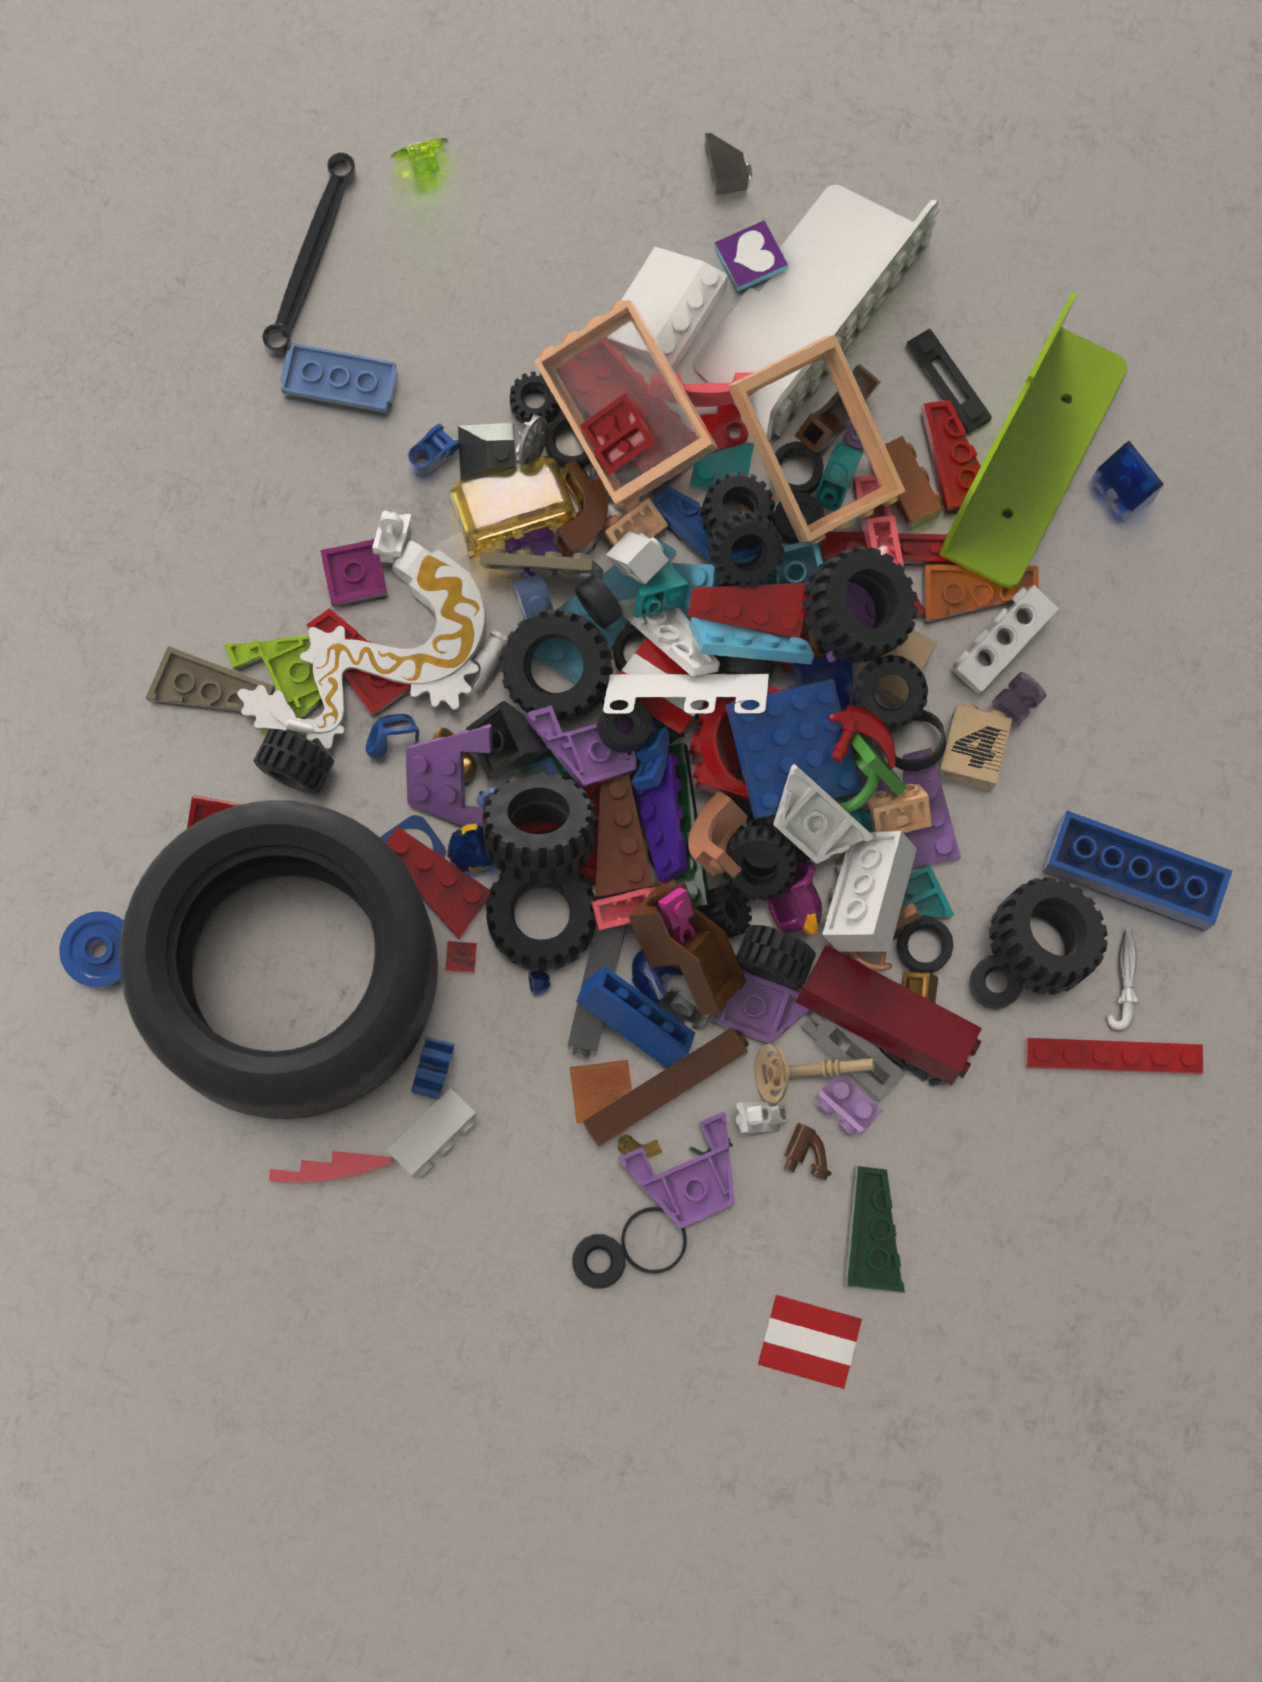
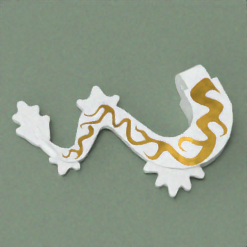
M409 541L401 557H398L393 564L392 570L410 586L412 596L431 609L435 615L437 623L428 641L414 649H399L360 640H345L343 626H338L331 633L311 627L308 630L311 643L310 648L306 652L301 653L300 659L313 665L314 679L325 707L322 715L315 719L296 718L295 713L287 704L280 690H277L273 695H269L263 685H259L253 691L247 689H240L237 695L244 703V707L241 710L243 716L256 717L254 722L256 729H282L306 734L307 740L313 742L318 739L325 749L330 750L333 747L334 736H342L345 733L344 728L340 725L345 712L343 675L350 669H356L396 683L411 685L410 694L412 698H418L424 693H429L433 708L439 707L440 703L444 701L452 710H458L460 707L459 695H469L472 692L471 687L464 678L479 672L478 666L471 659L476 655L482 644L486 623L480 591L470 573L439 549H436L432 554L419 544Z

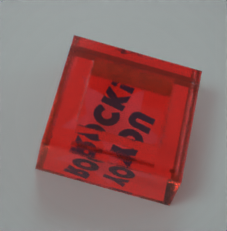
M448 941L445 971L475 973L477 943Z

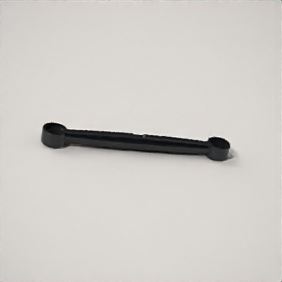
M336 153L328 160L327 168L330 179L302 244L276 322L269 325L263 332L264 347L273 356L285 355L287 350L291 349L292 340L289 329L314 272L343 186L351 183L356 176L355 162L347 153ZM343 162L351 166L350 172L345 175H336L332 171L333 166L337 163ZM274 333H282L287 337L286 343L280 347H272L267 341L269 336Z

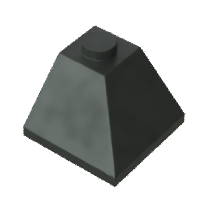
M514 423L458 426V441L461 444L459 447L461 481L517 478Z
M506 701L500 702L466 727V730L470 731L484 725H492L493 750L490 753L476 752L488 780L524 766L548 750L544 741L526 720L525 715Z

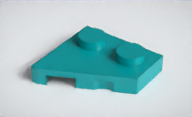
M746 443L714 452L694 463L690 488L708 491L711 484L715 483L717 478L720 476L726 478L727 473L734 472L735 476H738L739 472H746L745 476L748 477L754 443Z
M931 865L910 873L901 909L913 903L918 908L921 917H953L954 913Z

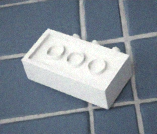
M902 831L870 832L874 836L870 841L865 842L863 840L849 846L850 849L845 852L843 862L837 863L836 871L839 877L836 887L829 890V897L832 899L829 912L822 915V923L825 925L822 935L839 952L890 951L917 848Z

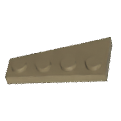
M490 548L489 552H480L479 563L486 569L525 572V567H530V572L542 575L552 574L553 570H558V574L566 575V577L578 578L580 573L595 574L601 580L603 577V569L593 559H590V555L575 553L573 558L562 557V553L545 552V556L534 555V552L529 550H517V554H508L505 549Z

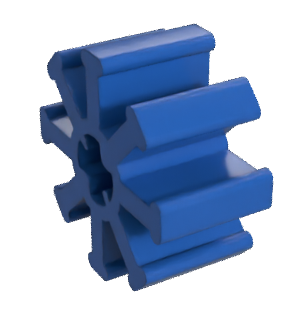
M426 1036L411 1088L412 1093L437 1100L440 1099L455 1043Z

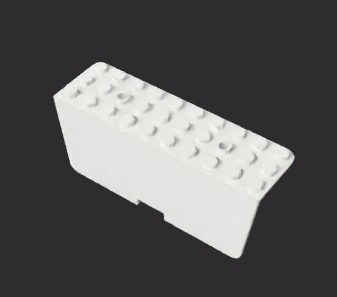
M840 185L827 187L780 247L788 263V269L772 276L759 293L751 287L748 288L696 355L693 363L695 372L707 383H732L735 373L756 372L832 334L836 335L842 350L845 351L853 339L851 335L857 328L860 331L869 319L867 315L872 308L876 310L884 300L885 295L883 293L888 287L892 289L901 277V274H899L904 266L908 268L917 256L915 251L918 247H925L933 234L931 230L936 224L934 219L940 211L937 208L938 201L932 199L917 219L912 222ZM823 358L749 396L769 441H771L775 434L778 436L782 434L788 425L786 420L790 414L796 415L805 402L803 397L807 392L812 394L821 381L819 377L823 371L829 372Z

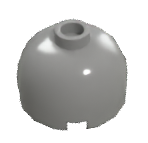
M683 972L674 973L669 976L655 995V999L659 998L660 1000L658 1004L660 1007L683 1024L685 1021L693 1022V1028L704 1027L712 1015L700 1014Z

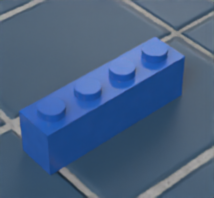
M603 966L584 981L576 1002L660 1064L668 1068L688 1055L696 1032L609 968Z

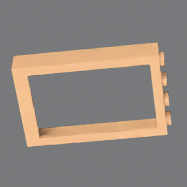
M835 334L825 336L728 385L729 391L799 542H810L811 545L816 544L826 538L825 533L833 529L835 532L849 527L850 520L857 516L859 519H863L874 513L873 508L880 504L883 507L891 505L898 501L897 496L905 492L904 486ZM823 358L881 487L807 525L748 395Z

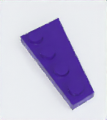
M674 754L668 755L666 768L659 786L638 791L631 784L658 880L665 884L688 870L685 834L681 833L680 830L683 809L678 806L677 792L681 791L680 779L676 778L675 767L679 766L678 756Z

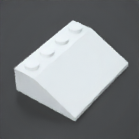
M654 247L622 298L625 301L631 300L637 306L674 372L726 290L728 275L704 261ZM632 322L607 337L611 345L660 372Z

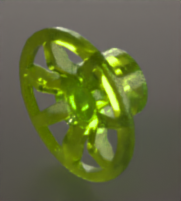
M434 138L414 143L394 151L391 154V158L407 157L413 177L426 176L440 170L435 149L444 146L449 140L447 138Z

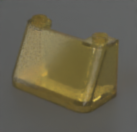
M541 456L533 460V463L471 482L467 480L456 482L449 491V498L469 559L480 556L481 549L489 544L490 548L496 547L495 542L547 526L549 530L555 529L556 523L563 526L576 519V511L557 461L549 458V456Z

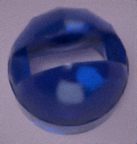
M537 970L528 973L529 986L533 995L542 994L550 988L551 982L548 981L550 976L546 972Z

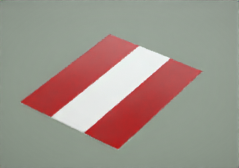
M646 638L619 674L689 673L650 639ZM686 697L635 698L645 705L650 715L681 734L696 714L684 711ZM696 700L690 704V707L694 710H699L705 700Z
M776 1295L758 1365L844 1389L862 1319Z

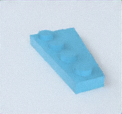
M691 617L689 628L701 654L812 664L814 653L808 642L802 638H790Z

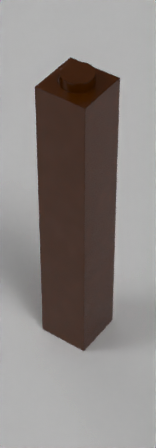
M731 1027L584 1120L583 1126L597 1148L600 1149L748 1054L746 1047L749 1046L747 1039L741 1031L736 1033L734 1028Z

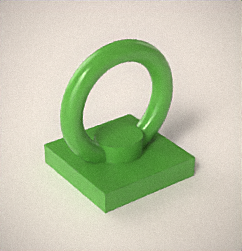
M855 732L851 739V744L859 753L853 755L855 766H858L868 779L864 788L857 796L847 802L838 803L848 813L859 809L872 797L877 789L880 778L898 796L907 789L893 769H889L886 760L860 733Z

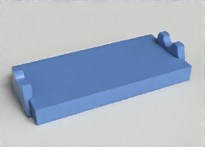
M292 343L290 351L287 350L281 375L282 394L387 413L388 404H393L394 391L397 386L396 362Z

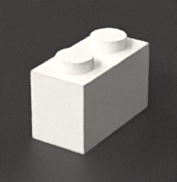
M630 531L606 554V557L624 576L646 584L669 560L663 554L664 547L655 538L649 539L643 533L638 535Z

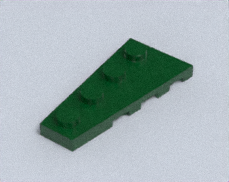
M855 1167L844 1286L905 1293L904 1282H902L900 1273L901 1261L896 1246L895 1237L897 1234L895 1224L893 1225L891 1212L893 1207L886 1169Z

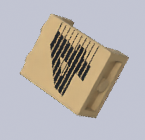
M957 704L952 713L953 720L938 774L941 777L993 790L997 784L1012 718H1008L1005 713L996 710L989 712L978 710L979 707L974 704Z

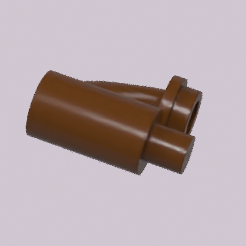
M797 1123L784 1153V1157L787 1160L783 1169L794 1173L797 1164H803L811 1146L815 1154L816 1165L811 1164L810 1168L812 1170L810 1174L826 1181L832 1172L827 1170L824 1144L819 1135L816 1134V1130Z

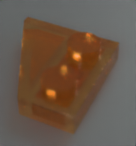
M628 1060L570 1067L576 1124H582L584 1120L632 1090Z

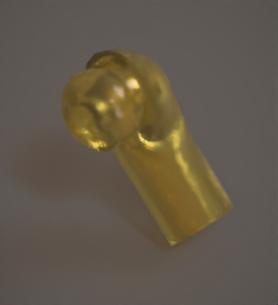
M623 1135L618 1140V1150L622 1155L641 1147L644 1148L648 1158L662 1153L658 1140L644 1145L632 1139L630 1135Z

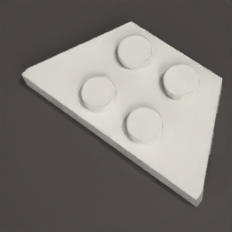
M795 764L791 766L773 825L816 864L829 859L835 853L840 854L849 850L851 845L863 840L865 842L870 841L874 837Z

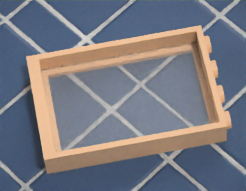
M631 300L617 302L611 307L610 312L604 316L592 318L588 321L587 327L579 332L573 331L563 338L562 343L556 347L551 346L544 349L539 354L540 357L534 360L612 500L620 508L626 507L718 449L637 306ZM627 392L644 418L655 442L611 474H608L593 452L595 450L594 446L579 425Z

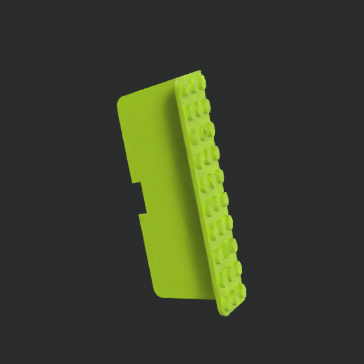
M1074 292L1068 298L1024 386L978 471L938 554L1005 588L1015 587L1021 582L1127 373V363L1123 357L1063 328L1077 296ZM1062 398H1065V399H1067L1070 403H1069V404H1065V403H1063V402L1061 401V399H1062ZM1002 513H1009L1011 518L1003 517Z

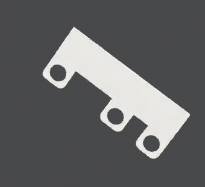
M612 674L609 676L603 711L609 714L630 713L634 709L636 697H686L684 705L686 713H711L715 709L716 697H736L735 702H741L735 704V712L762 713L766 707L769 674H704L694 677L690 674ZM746 699L755 700L760 703V706L755 710H745L741 707V703L746 701ZM616 700H624L629 704L623 710H613L610 708V704ZM696 700H705L709 703V707L704 710H694L690 707V704Z

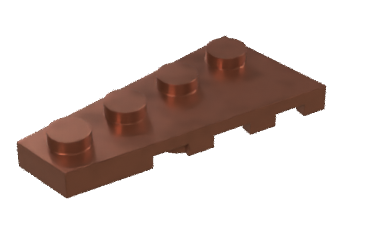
M629 775L600 783L596 900L648 887L653 888Z

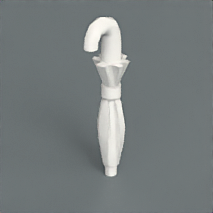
M1125 928L1121 948L1120 965L1124 978V990L1118 1004H1123V1018L1117 1022L1113 1015H1107V1022L1110 1027L1118 1031L1130 1027L1134 1020V1005L1139 1003L1133 989L1135 985L1133 979L1138 962L1133 928Z

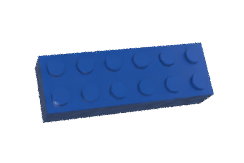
M1068 810L1060 819L1043 871L1204 930H1208L1215 925L1232 874V870Z

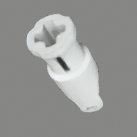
M494 629L491 631V637L483 650L479 649L472 660L479 668L477 674L480 673V677L473 688L476 694H480L496 672L500 665L499 660L502 657L503 646L506 647L509 640L507 636ZM477 674L468 675L464 680L466 679L469 685Z

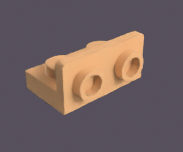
M649 498L641 501L637 499L624 507L627 512L618 518L615 514L605 521V529L601 531L600 535L602 538L606 537L614 547L628 531L638 535L643 533L651 539L667 527L668 523Z
M906 784L907 789L899 796L893 790L874 793L866 802L871 811L873 832L902 831L907 833L931 827L929 795L921 785Z

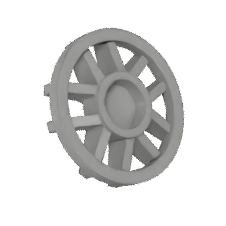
M533 415L529 423L524 422L525 430L523 433L519 432L518 434L521 440L515 450V454L518 455L516 462L526 468L532 467L538 461L545 447L548 424L544 417Z

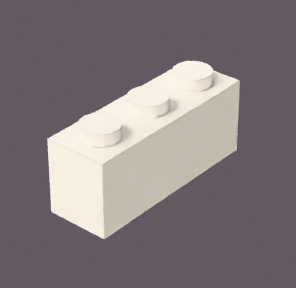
M450 1087L387 1152L413 1178L417 1175L422 1177L433 1167L434 1164L431 1161L439 1153L444 1156L455 1145L452 1140L460 1132L465 1135L476 1124L473 1120L477 1116L476 1112Z

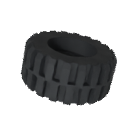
M864 546L847 549L819 565L818 569L810 575V582L805 585L803 593L807 598L802 601L803 611H807V616L804 617L806 625L811 626L813 630L811 635L814 640L819 639L822 643L820 647L827 653L833 651V656L839 660L847 658L849 663L872 661L897 649L898 646L908 639V634L912 633L915 627V622L912 620L918 616V607H915V602L918 601L917 593L913 592L911 587L914 583L911 577L907 578L904 571L906 569L900 563H894V557L888 553L881 555L879 549L873 547L867 549ZM847 582L858 584L871 596L876 610L875 624L872 629L862 626L850 615L845 603V587Z
M548 610L547 612L532 614V617L527 620L523 619L517 624L518 628L510 632L507 637L509 639L506 647L503 646L501 651L503 662L500 663V672H503L504 679L502 682L504 688H507L510 692L509 697L527 713L552 705L557 720L573 719L576 716L589 712L590 708L596 706L602 700L601 697L608 686L609 676L613 674V668H611L612 652L607 646L608 641L605 636L600 633L598 627L586 620V618L568 611ZM553 638H561L573 643L580 651L583 659V672L579 681L571 689L560 693L549 692L541 688L532 677L530 669L531 658L535 649L541 643Z
M530 772L522 774L520 778L512 777L506 781V785L501 784L494 790V794H491L485 802L486 807L483 809L482 817L486 854L489 860L494 862V866L501 872L506 870V875L516 879L519 877L522 878L523 882L532 883V880L539 881L540 884L548 883V880L551 879L556 881L562 880L566 874L572 875L578 871L579 865H585L589 860V855L594 850L595 813L593 802L589 799V795L583 788L580 787L578 789L577 783L571 779L568 781L564 780L562 775L554 774V776H550L547 772L531 775ZM532 821H549L561 826L559 829L547 834H529L517 829L521 825Z
M506 870L501 872L496 883L493 882L490 888V896L486 902L487 925L495 946L500 953L503 952L507 956L509 961L512 963L517 962L522 965V968L529 970L531 967L538 968L539 971H547V968L551 967L559 969L564 967L565 963L575 961L579 958V954L590 945V940L596 926V918L591 902L596 901L593 887L589 880L586 881L580 870L572 875L566 874L562 880L556 881L551 879L548 880V883L541 884L539 881L532 880V883L523 882L522 878L519 877L516 879L506 875ZM532 889H553L559 892L567 901L570 911L569 920L564 930L557 936L543 940L534 939L526 936L518 928L514 917L515 906L519 898Z
M1044 877L1042 880L1035 878L1029 880L1026 884L1020 885L997 907V911L991 919V925L993 926L989 928V938L994 940L990 944L993 954L998 956L996 962L999 967H1004L1008 972L1006 976L1012 981L1015 979L1019 981L1020 987L1026 990L1034 988L1033 992L1043 995L1047 991L1051 995L1060 994L1062 991L1067 992L1094 972L1095 968L1104 959L1103 953L1106 952L1108 944L1104 938L1108 934L1106 925H1102L1101 922L1104 919L1100 910L1097 911L1094 905L1096 903L1093 899L1084 896V891L1078 886L1073 888L1070 886V882L1062 879L1056 882V879L1053 877ZM1030 917L1043 918L1057 927L1066 944V956L1050 953L1036 941L1031 931Z

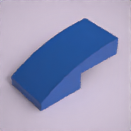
M666 728L651 731L648 739L635 752V756L641 763L631 784L638 791L660 785L669 752V731Z

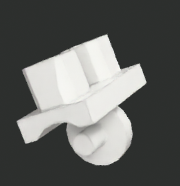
M383 511L373 544V554H380L382 562L395 563L397 558L401 557L411 523L410 514L398 515L396 512Z
M769 1102L737 1103L736 1123L741 1133L780 1131L779 1124L788 1123L789 1121L786 1105H777L776 1103Z

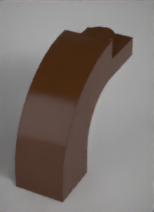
M858 364L852 373L866 402L881 381L861 364ZM838 391L820 410L811 413L794 435L815 454L828 447L852 423Z
M576 460L565 465L561 479L575 498L579 506L580 515L575 520L557 528L553 539L562 556L573 558L575 553L585 554L593 547L602 531L608 513V498L602 481L598 478L590 482L586 470L580 468Z

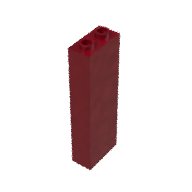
M825 945L795 1001L801 1006L951 1086L958 1076L962 1079L965 1077L971 1065L967 1059L969 1055L974 1057L982 1042L977 1039L981 1032V1027Z

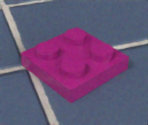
M375 539L320 550L332 607L388 595L380 555L373 554Z

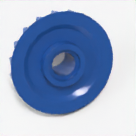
M96 911L79 916L69 924L60 941L59 955L63 968L72 979L88 987L101 988L115 984V982L120 980L119 952L124 920L112 913ZM99 944H105V954L101 957H94V948Z

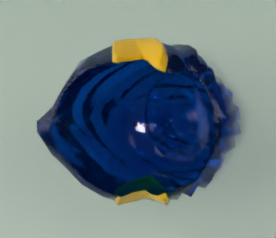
M468 824L452 833L447 845V857L462 872L475 873L485 871L494 864L486 854L483 826Z

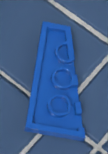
M667 486L652 503L668 523V527L712 564V559L708 556L710 546L708 545V536L705 534L707 528H702L701 525L703 517H700L702 508L700 503ZM755 542L754 546L749 549L744 545L741 551H736L735 546H732V560L735 561L758 554L760 542Z

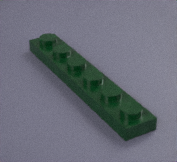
M681 742L670 745L668 755H677L679 766L675 767L676 778L680 779L681 791L677 792L678 806L683 809L680 830L681 833L685 834L688 869L676 877L675 882L676 884H686L695 908L699 911L710 908L711 904L706 870L692 857L688 846L689 835L698 815L688 746Z

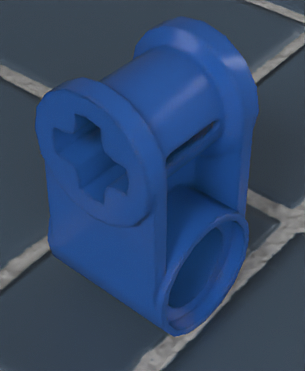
M441 424L435 425L409 450L410 471L416 477L423 478L429 476L444 461L450 459L457 452L461 445L460 442L453 440L444 431V427ZM419 457H425L428 459V462L417 464L415 460Z

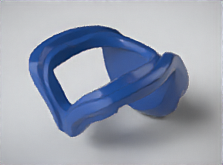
M408 714L383 716L373 724L365 747L366 753L372 759L380 760L387 753V735L412 733L413 740L416 742L418 741L420 730L416 727L413 718ZM408 720L410 725L398 729L384 728L385 724Z

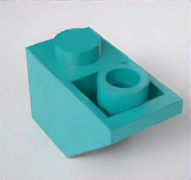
M839 442L836 443L814 497L822 507L832 511L841 508L861 460L862 451Z
M672 564L662 566L646 584H641L633 615L639 618L683 607L689 583Z

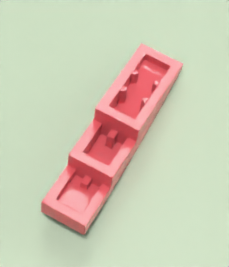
M876 475L854 477L852 481L856 500L881 487ZM880 504L873 508L874 513L860 519L867 548L879 549L881 555L888 553L894 557V563H900L904 567L895 516L891 514L890 505L883 507Z
M672 882L665 885H673L676 884V882ZM648 887L591 902L598 930L630 925L631 922L628 916L655 887Z
M332 1151L331 1163L301 1160L300 1172L270 1169L269 1181L282 1184L335 1182L364 1176L393 1166L394 1159L386 1156Z

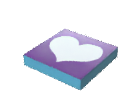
M765 220L715 242V248L738 292L788 269V263Z

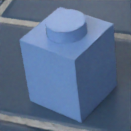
M540 574L513 583L520 608L526 619L532 617V614L537 612L542 613L554 610L547 586Z

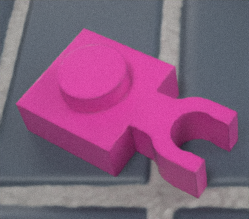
M677 888L661 899L658 905L666 928L672 929L673 939L682 945L685 943L683 933L694 937L696 934L693 926L688 922V919L694 913L687 890Z

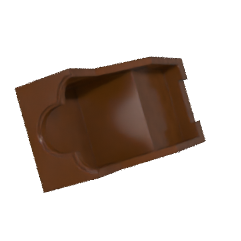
M685 883L656 886L628 916L650 968L680 965L701 1015L720 1014L735 992L740 990L747 982L726 931L695 908ZM677 888L687 890L694 913L688 919V922L693 926L696 934L694 937L683 933L685 943L682 945L673 939L672 929L666 928L658 905L661 899Z

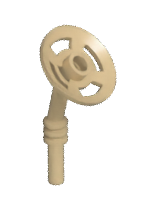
M765 1044L761 1047L756 1057L755 1079L761 1096L769 1103H777L784 1098L787 1092L789 1078L823 1075L824 1078H827L828 1075L834 1077L835 1074L841 1076L842 1073L875 1070V1062L873 1058L849 1061L835 1059V1062L833 1059H829L828 1062L827 1060H822V1063L788 1066L786 1057L779 1046ZM773 1051L778 1053V1055L770 1056L769 1054ZM774 1090H775V1091H780V1090H781V1093L778 1094V1095H775V1094L773 1093V1091H774Z

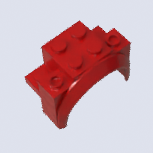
M770 685L767 688V694L784 691ZM736 697L716 698L713 712L700 713L696 727L701 728V732H694L688 751L689 754L693 755L691 764L696 765L692 777L698 779L695 788L714 794L720 791L730 799L751 805L746 784L735 778L740 760L726 705L734 703ZM703 704L702 710L708 708L709 705Z

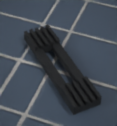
M930 328L907 341L906 347L919 366L924 369L943 398L951 401L967 434L981 427L982 424H986L987 421H991L992 415ZM935 358L940 359L968 400L962 404L959 403L931 363Z

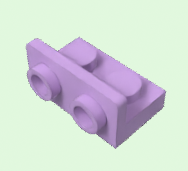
M843 1073L841 1076L835 1074L815 1097L819 1101L817 1106L828 1116H831L833 1113L840 1119L839 1126L851 1136L856 1134L860 1137L883 1111L877 1103Z

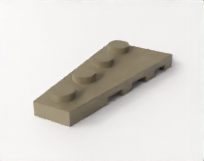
M168 646L146 699L147 701L242 712L244 703L237 695L240 689L253 691L259 685H263L267 693L273 695L275 687Z

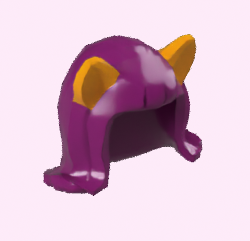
M798 862L795 878L790 883L789 888L785 892L781 890L780 896L776 898L769 895L767 900L770 913L777 923V929L790 935L792 933L817 934L818 924L822 917V902L812 882L816 873V868L812 862Z

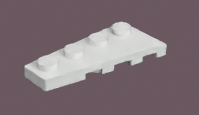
M637 598L618 601L623 611V617L692 677L718 672L719 661L714 655L700 653L689 628L690 622L680 608L636 618L633 614Z

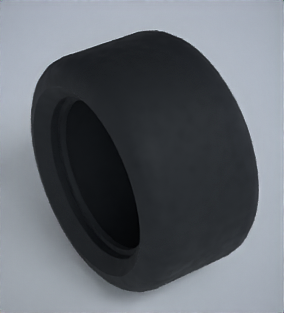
M286 800L246 803L214 813L180 833L158 854L141 877L128 905L120 938L119 964L124 998L130 1016L151 1052L167 1069L201 1095L230 1110L250 1116L268 1119L307 1118L340 1109L366 1096L385 1082L409 1056L420 1039L434 1003L438 972L436 942L425 904L411 873L388 844L369 828L353 818L315 804ZM281 876H301L325 882L353 899L370 919L375 945L373 971L365 994L356 1009L347 1020L327 1036L311 1044L290 1050L262 1051L250 1049L230 1042L216 1034L210 1028L199 1009L192 977L195 948L199 936L211 915L234 893L264 879Z

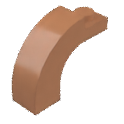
M720 791L710 799L696 818L689 835L688 846L692 857L712 877L717 873L721 875L725 871L735 878L742 869L726 854V847L732 835L748 819V816L732 799Z

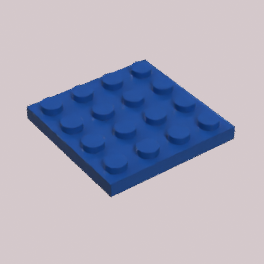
M834 679L767 694L765 711L762 713L735 712V704L741 701L726 705L754 819L777 814L793 764L798 766L832 799L862 791L850 745L848 746L849 751L841 763L831 758L834 746L840 741L839 739L843 734L840 723L828 720L829 716L841 711ZM746 699V701L741 703V707L745 710H755L760 706V703L755 700Z

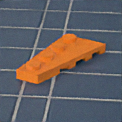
M925 565V622L1014 602L1012 600L1013 596L1022 587L1028 589L1035 585L1039 589L1038 566H1028L1021 582L1017 586L1005 588L960 565Z

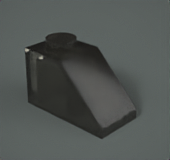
M705 133L704 149L715 196L747 190L748 181L752 179V169L750 162L745 163L743 152L714 134Z

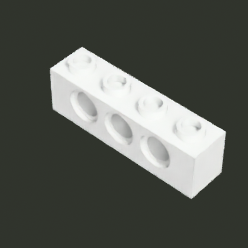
M1035 585L1028 589L1022 587L1012 598L1015 603L1008 610L1003 608L992 619L995 622L994 626L989 631L984 628L973 641L976 645L970 652L965 649L954 660L957 666L952 671L976 694L983 692L1059 609ZM1018 610H1024L1028 614L1027 624L1018 622L1016 618ZM1000 630L1007 632L1009 635V643L1007 645H1002L997 640V634ZM980 651H985L989 654L990 663L988 666H983L979 663L978 654Z

